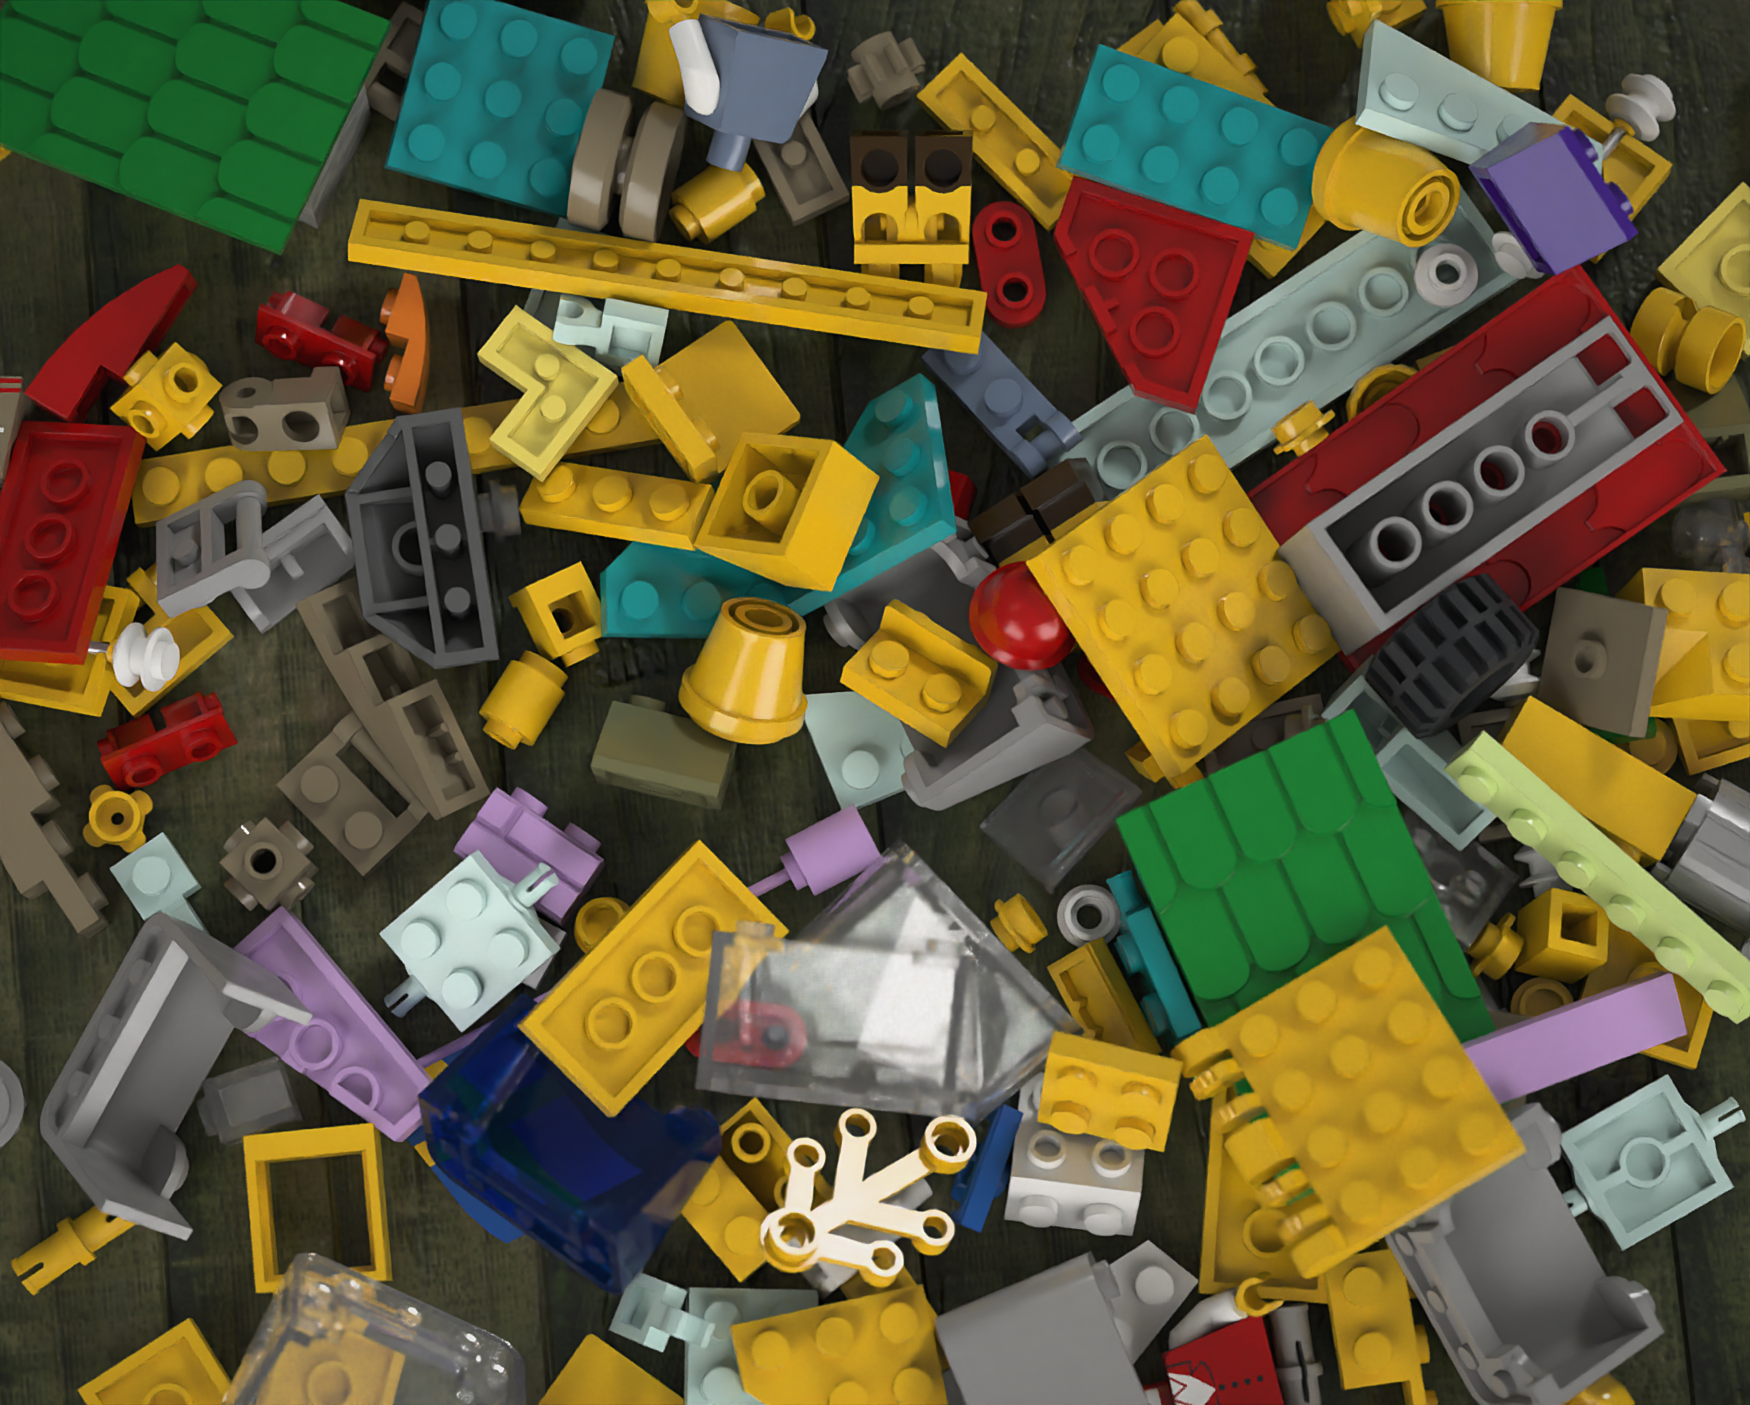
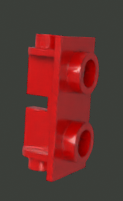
M290 290L285 294L274 291L267 305L260 304L257 314L256 344L265 347L272 355L280 359L294 360L312 369L314 367L339 366L344 386L350 385L369 394L372 388L375 363L380 365L383 362L390 346L389 341L381 338L380 330L373 329L342 314L331 331L326 330L322 327L329 317L330 309L301 297Z
M198 691L194 695L160 708L167 728L157 732L149 714L106 730L107 737L97 741L102 755L100 760L119 791L124 792L134 787L148 786L156 782L164 774L193 762L207 761L215 757L221 750L238 744L233 731L224 717L225 711L216 691L205 696L202 691Z

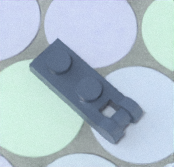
M983 331L981 332L978 355L931 348L921 356L925 368L1031 480L1036 479L1048 469L1046 462L1061 449L1069 452L1082 441L1080 433L1063 413L1055 409ZM1039 424L1044 431L1030 443L1022 438L1028 431Z

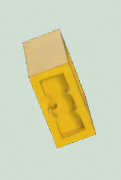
M374 1123L243 1136L256 1293H273L274 1305L312 1302V1289L338 1286L339 1299L378 1295L377 1282L393 1281L380 1130L374 1127ZM362 1154L371 1265L279 1275L270 1163Z

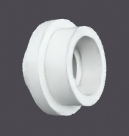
M1454 244L1435 245L1426 250L1416 264L1414 270L1415 286L1422 298L1434 306L1442 308L1458 306L1472 295L1477 286L1478 268L1476 262L1469 252L1462 247ZM1444 264L1451 265L1458 273V280L1452 284L1442 283L1436 276V268Z
M1081 885L1070 890L1061 900L1057 911V923L1063 937L1076 947L1080 948L1100 937H1103L1107 944L1115 937L1121 924L1119 917L1121 913L1113 894L1097 885ZM1084 906L1095 907L1101 915L1100 924L1094 929H1085L1080 926L1077 921V912L1080 908Z

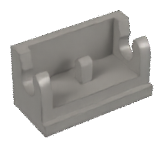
M318 494L262 534L263 551L267 553L270 559V578L267 583L255 589H245L237 586L230 591L263 634L296 611L295 603L327 589L356 568L352 540Z

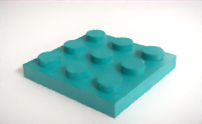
M427 0L383 168L556 218L567 219L571 173L577 143L596 91L602 88L615 36L495 0Z

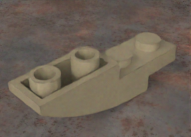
M3 700L0 702L1 861L21 895L34 900L47 890H50L77 933L89 939L110 925L100 911L109 903L91 875L86 872L78 877L65 858L74 849L56 822L52 819L43 824L40 820L62 806L52 791L61 783L40 752L30 758L17 738L25 733L26 730L10 705Z

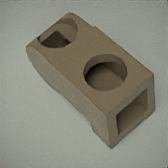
M339 366L314 367L311 377L274 379L273 381L257 377L244 378L229 384L219 394V402L230 441L235 448L244 451L338 449L351 414Z

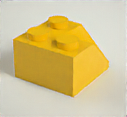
M742 431L693 545L705 553L782 585L831 592L880 476L834 440Z
M1641 568L1615 597L1669 609L1649 717L1747 722L1750 719V574Z

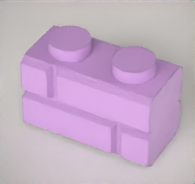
M516 787L511 796L496 788L477 814L476 819L463 834L453 852L457 857L464 860L470 854L479 850L499 875L510 880L515 885L533 871L539 863L548 865L551 870L538 880L534 887L553 873L556 874L559 883L537 900L533 906L537 911L563 928L606 865L604 859L595 854L601 843L572 823H569L565 830L561 831L542 817L549 808L521 788Z

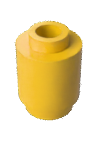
M746 162L742 172L727 170L712 164L671 193L675 206L668 212L679 232L688 241H692L697 237L701 242L708 245L755 212L757 209L755 203L765 197V191L758 177Z
M525 650L519 661H510L479 710V714L487 721L483 731L494 740L514 750L520 742L533 746L563 699L565 692L561 688L568 679V676L547 659Z

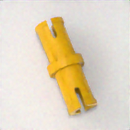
M95 1205L75 1220L68 1216L57 1224L59 1231L18 1258H13L10 1263L17 1276L24 1274L40 1262L44 1264L43 1268L22 1281L26 1289L32 1295H35L41 1288L61 1276L77 1263L81 1262L86 1266L97 1258L96 1250L114 1240L134 1225L139 1224L119 1217L110 1220V1214L100 1211Z

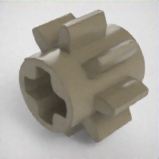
M883 32L862 42L851 52L850 55L856 66L846 71L848 74L846 79L860 104L874 98L880 110H887L907 101L920 91L921 86L916 76L924 73L923 65L925 62L912 38H908L898 44L892 32Z

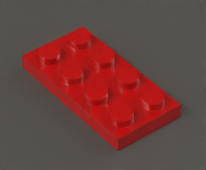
M22 420L0 494V660L72 665L85 664L147 441L146 437L138 433L132 426Z

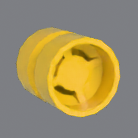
M1659 287L1647 296L1639 308L1633 321L1630 335L1659 375L1665 376L1671 369H1674L1676 379L1680 383L1712 395L1718 393L1734 373L1745 344L1746 323L1742 317L1711 305L1704 306L1698 311V304L1693 298L1664 287Z

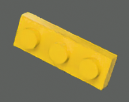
M962 53L917 94L916 102L944 130H973L972 157L1048 232L1057 225L1073 176L1087 178L1055 167L1061 150Z
M559 461L543 482L533 477L518 509L525 523L530 525L695 551L697 547L693 544L713 501L715 492L712 485L696 484L695 482Z

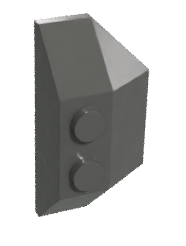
M461 407L398 416L388 429L386 436L345 492L363 619L434 669L499 660L493 601Z

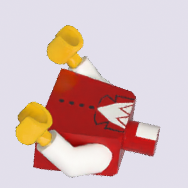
M1260 1272L1243 1281L1239 1287H1233L1199 1301L1174 1327L1169 1335V1350L1160 1353L1165 1380L1142 1385L1150 1405H1284L1262 1319L1263 1315L1280 1307L1283 1303V1298L1267 1303L1259 1297L1257 1291L1260 1282L1273 1277L1270 1272Z

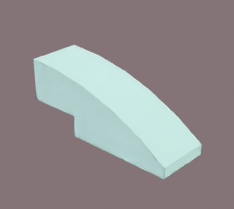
M1372 654L1332 694L1321 716L1330 720L1354 709L1392 793L1461 852L1497 816L1482 803L1468 798L1459 788L1458 782L1443 770L1455 753L1462 748L1446 729L1437 735L1416 739L1364 680L1365 674L1374 658Z

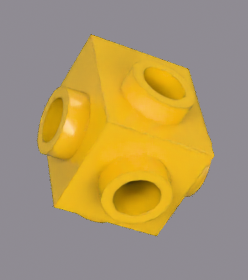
M174 342L157 358L148 350L133 364L122 377L129 384V387L110 409L128 426H132L138 433L145 436L146 442L155 451H158L180 432L190 439L203 427L215 412L207 403L223 385L210 374L208 367L198 356L185 351L177 342Z

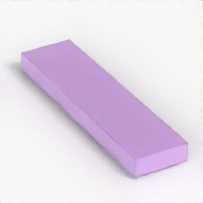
M1658 971L1462 1043L1461 1045L1498 1104H1502L1687 1034L1672 972Z

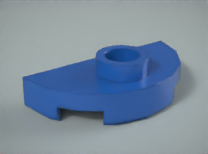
M1004 1104L990 1112L986 1117L990 1124L982 1144L976 1142L975 1150L967 1165L955 1174L950 1196H952V1199L960 1202L959 1209L956 1208L951 1213L953 1222L981 1233L992 1200L1001 1195L1009 1180L1011 1164L1006 1161L1024 1113Z

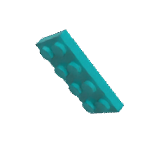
M1099 44L1094 49L1055 167L1121 191L1254 232L1255 239L1293 251L1297 249L1313 201L1312 181L1316 159L1322 146L1335 129Z

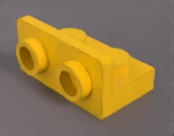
M893 599L884 609L880 629L844 665L840 682L942 747L947 748L988 703L998 663L975 645L968 644L933 622L925 614L915 611L898 599Z

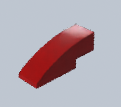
M180 264L174 265L143 280L108 302L79 326L47 360L24 392L26 397L35 407L63 423L82 424L110 378L128 388L129 384L122 378L125 373L148 350L153 355L156 353L198 285L191 272Z

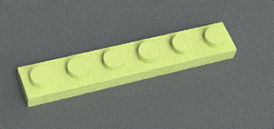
M1482 731L1455 753L1443 770L1458 782L1459 788L1468 798L1482 803L1507 825L1509 832L1514 838L1525 845L1533 847L1556 867L1559 876L1566 883L1581 889L1601 906L1612 923L1623 930L1631 932L1654 952L1656 959L1664 968L1679 974L1704 996L1706 1003L1715 1012L1729 1017L1736 1024L1750 1017V961L1485 731Z

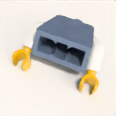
M647 0L649 12L655 20L664 24L673 23V26L669 29V35L680 65L685 93L684 110L686 116L715 129L706 157L708 163L727 170L742 172L752 138L783 144L790 139L798 120L817 100L819 93L817 78L829 51L807 41L813 37L815 32L814 22L805 15L794 17V11L788 7L770 13L766 17L765 27H760L701 13L698 20L691 19L690 14L697 9L699 0Z

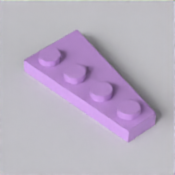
M281 905L233 948L235 951L276 974L313 1014L307 1026L277 1015L270 1024L265 1025L260 1031L256 1033L243 1032L258 1040L280 1056L281 1060L326 1089L331 1096L367 1122L374 1123V1127L392 1140L402 1143L450 1100L291 910L287 911Z

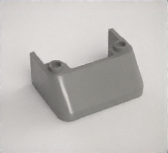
M162 912L156 913L145 922L48 1095L40 1117L41 1135L100 1211L187 1241L193 1229L169 1201L173 1192L178 1190L184 1183L189 1170L185 1145L175 1132L234 1027L247 1033H256L265 1025L270 1024L277 1015L307 1026L313 1014L270 970L191 924Z

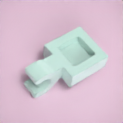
M561 294L552 339L566 345L580 344L596 347L594 360L621 367L643 354L654 369L658 366L669 310L606 298L602 312L597 310L588 299L580 295Z
M163 832L109 868L145 922L154 914L162 912L183 920L210 935L186 899L202 887Z
M633 1269L609 1330L663 1352L670 1335L706 1349L715 1324L680 1310L688 1291Z

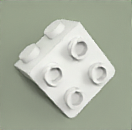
M1026 1073L1021 1080L1018 1111L1024 1114L1015 1135L1004 1220L1019 1221L1039 1228L1058 1226L1081 1229L1100 1236L1114 1234L1132 1236L1141 1196L1145 1149H1129L1120 1145L1115 1140L1086 1133L1068 1134L1059 1131L1052 1125L1037 1122L1045 1073Z

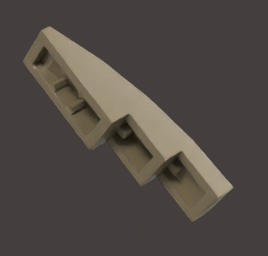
M357 576L295 603L325 664L357 717L396 773L435 820L491 794L437 679L423 684L407 649L364 621Z

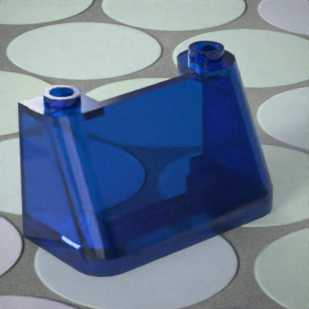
M522 993L417 1095L427 1149L437 1167L455 1184L598 1287L610 1294L619 1295L640 1275L720 1155L722 1150L721 1129L716 1120L701 1107L692 1106L688 1108L676 1105L663 1116L636 1096L615 1117L608 1118L517 1026L538 1004L528 995Z

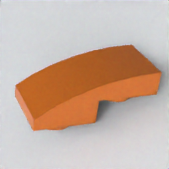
M405 272L400 288L390 287L386 294L380 314V323L387 325L385 333L390 344L405 349L404 356L394 354L386 374L384 390L391 392L389 399L396 412L411 415L421 413L426 397L430 374L431 331L428 309L418 278Z

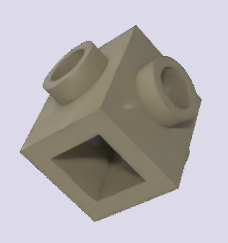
M266 817L257 825L252 821H248L237 829L223 846L228 854L219 863L232 875L223 885L249 911H252L259 903L271 913L281 905L289 911L311 891L315 884L311 878L319 869L306 857L314 846L288 820L279 829ZM267 851L273 852L276 857L274 869L266 874L257 873L254 869V864Z

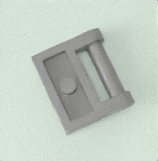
M253 480L237 482L156 522L157 602L171 619L192 608L204 607L217 596L237 586L245 589H255L262 587L269 580L270 559L267 553L263 551L261 519L267 511V492L259 482ZM236 519L237 551L225 556L224 524Z

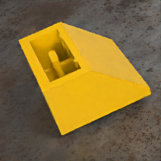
M756 1097L656 1181L658 1186L740 1283L746 1281L768 1262L759 1247V1231L768 1215L783 1209L788 1176L783 1170L782 1161L789 1145L793 1142ZM804 1154L794 1155L799 1165L803 1167L813 1166ZM821 1174L813 1182L811 1212L832 1200L833 1188ZM792 1236L780 1237L781 1241L786 1245L793 1238Z

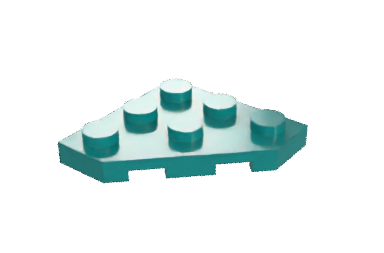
M921 373L871 400L843 446L846 451L880 476L832 591L827 592L784 585L787 606L802 617L957 532L935 385Z
M723 475L709 484L712 485L715 494ZM633 541L600 573L601 637L708 638L721 611V607L727 600L737 597H756L787 606L785 587L778 582L705 553L698 548L695 551Z

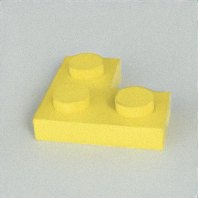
M515 305L477 353L479 361L525 393L489 440L494 449L543 482L619 385L616 374L574 345H566L552 339L553 330Z

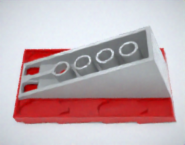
M1578 264L1545 281L1328 435L1314 448L1297 457L1249 491L1246 495L1278 542L1280 547L1276 552L1282 561L1286 562L1293 569L1297 584L1317 614L1327 621L1331 629V635L1341 649L1337 655L1349 672L1353 674L1372 654L1375 656L1384 643L1407 620L1436 596L1459 581L1482 573H1488L1514 604L1524 612L1557 589V587L1566 583L1727 470L1583 267Z

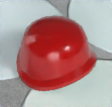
M1018 561L997 568L988 574L978 585L969 604V625L977 643L987 654L1001 664L1022 671L1045 670L1061 662L1071 651L1076 639L1025 563L1026 561Z

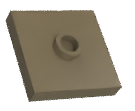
M1557 587L1537 700L1578 724L1627 736L1645 738L1669 609L1572 588Z

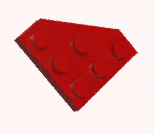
M1073 176L1054 231V243L1134 396L1195 415L1255 233Z

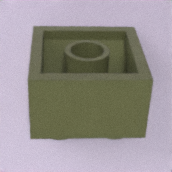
M630 695L628 704L612 701L590 766L597 782L721 812L738 742L726 740L709 733L697 725L691 717L689 719L665 713L667 704L653 698Z

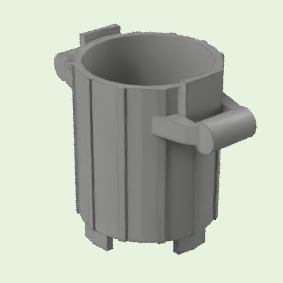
M1704 773L1694 788L1707 794V796L1704 797L1701 794L1696 796L1662 859L1668 862L1665 866L1657 862L1649 874L1676 897L1745 935L1738 951L1750 961V793L1724 778L1717 780Z

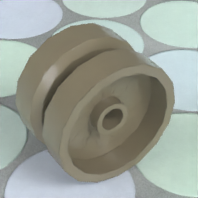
M599 88L590 104L575 151L568 198V223L600 231L611 221L621 195L619 224L623 236L634 240L656 243L659 240L670 208L671 193L675 188L682 157L687 125L684 107L655 101L644 111L634 137L636 108L632 96Z

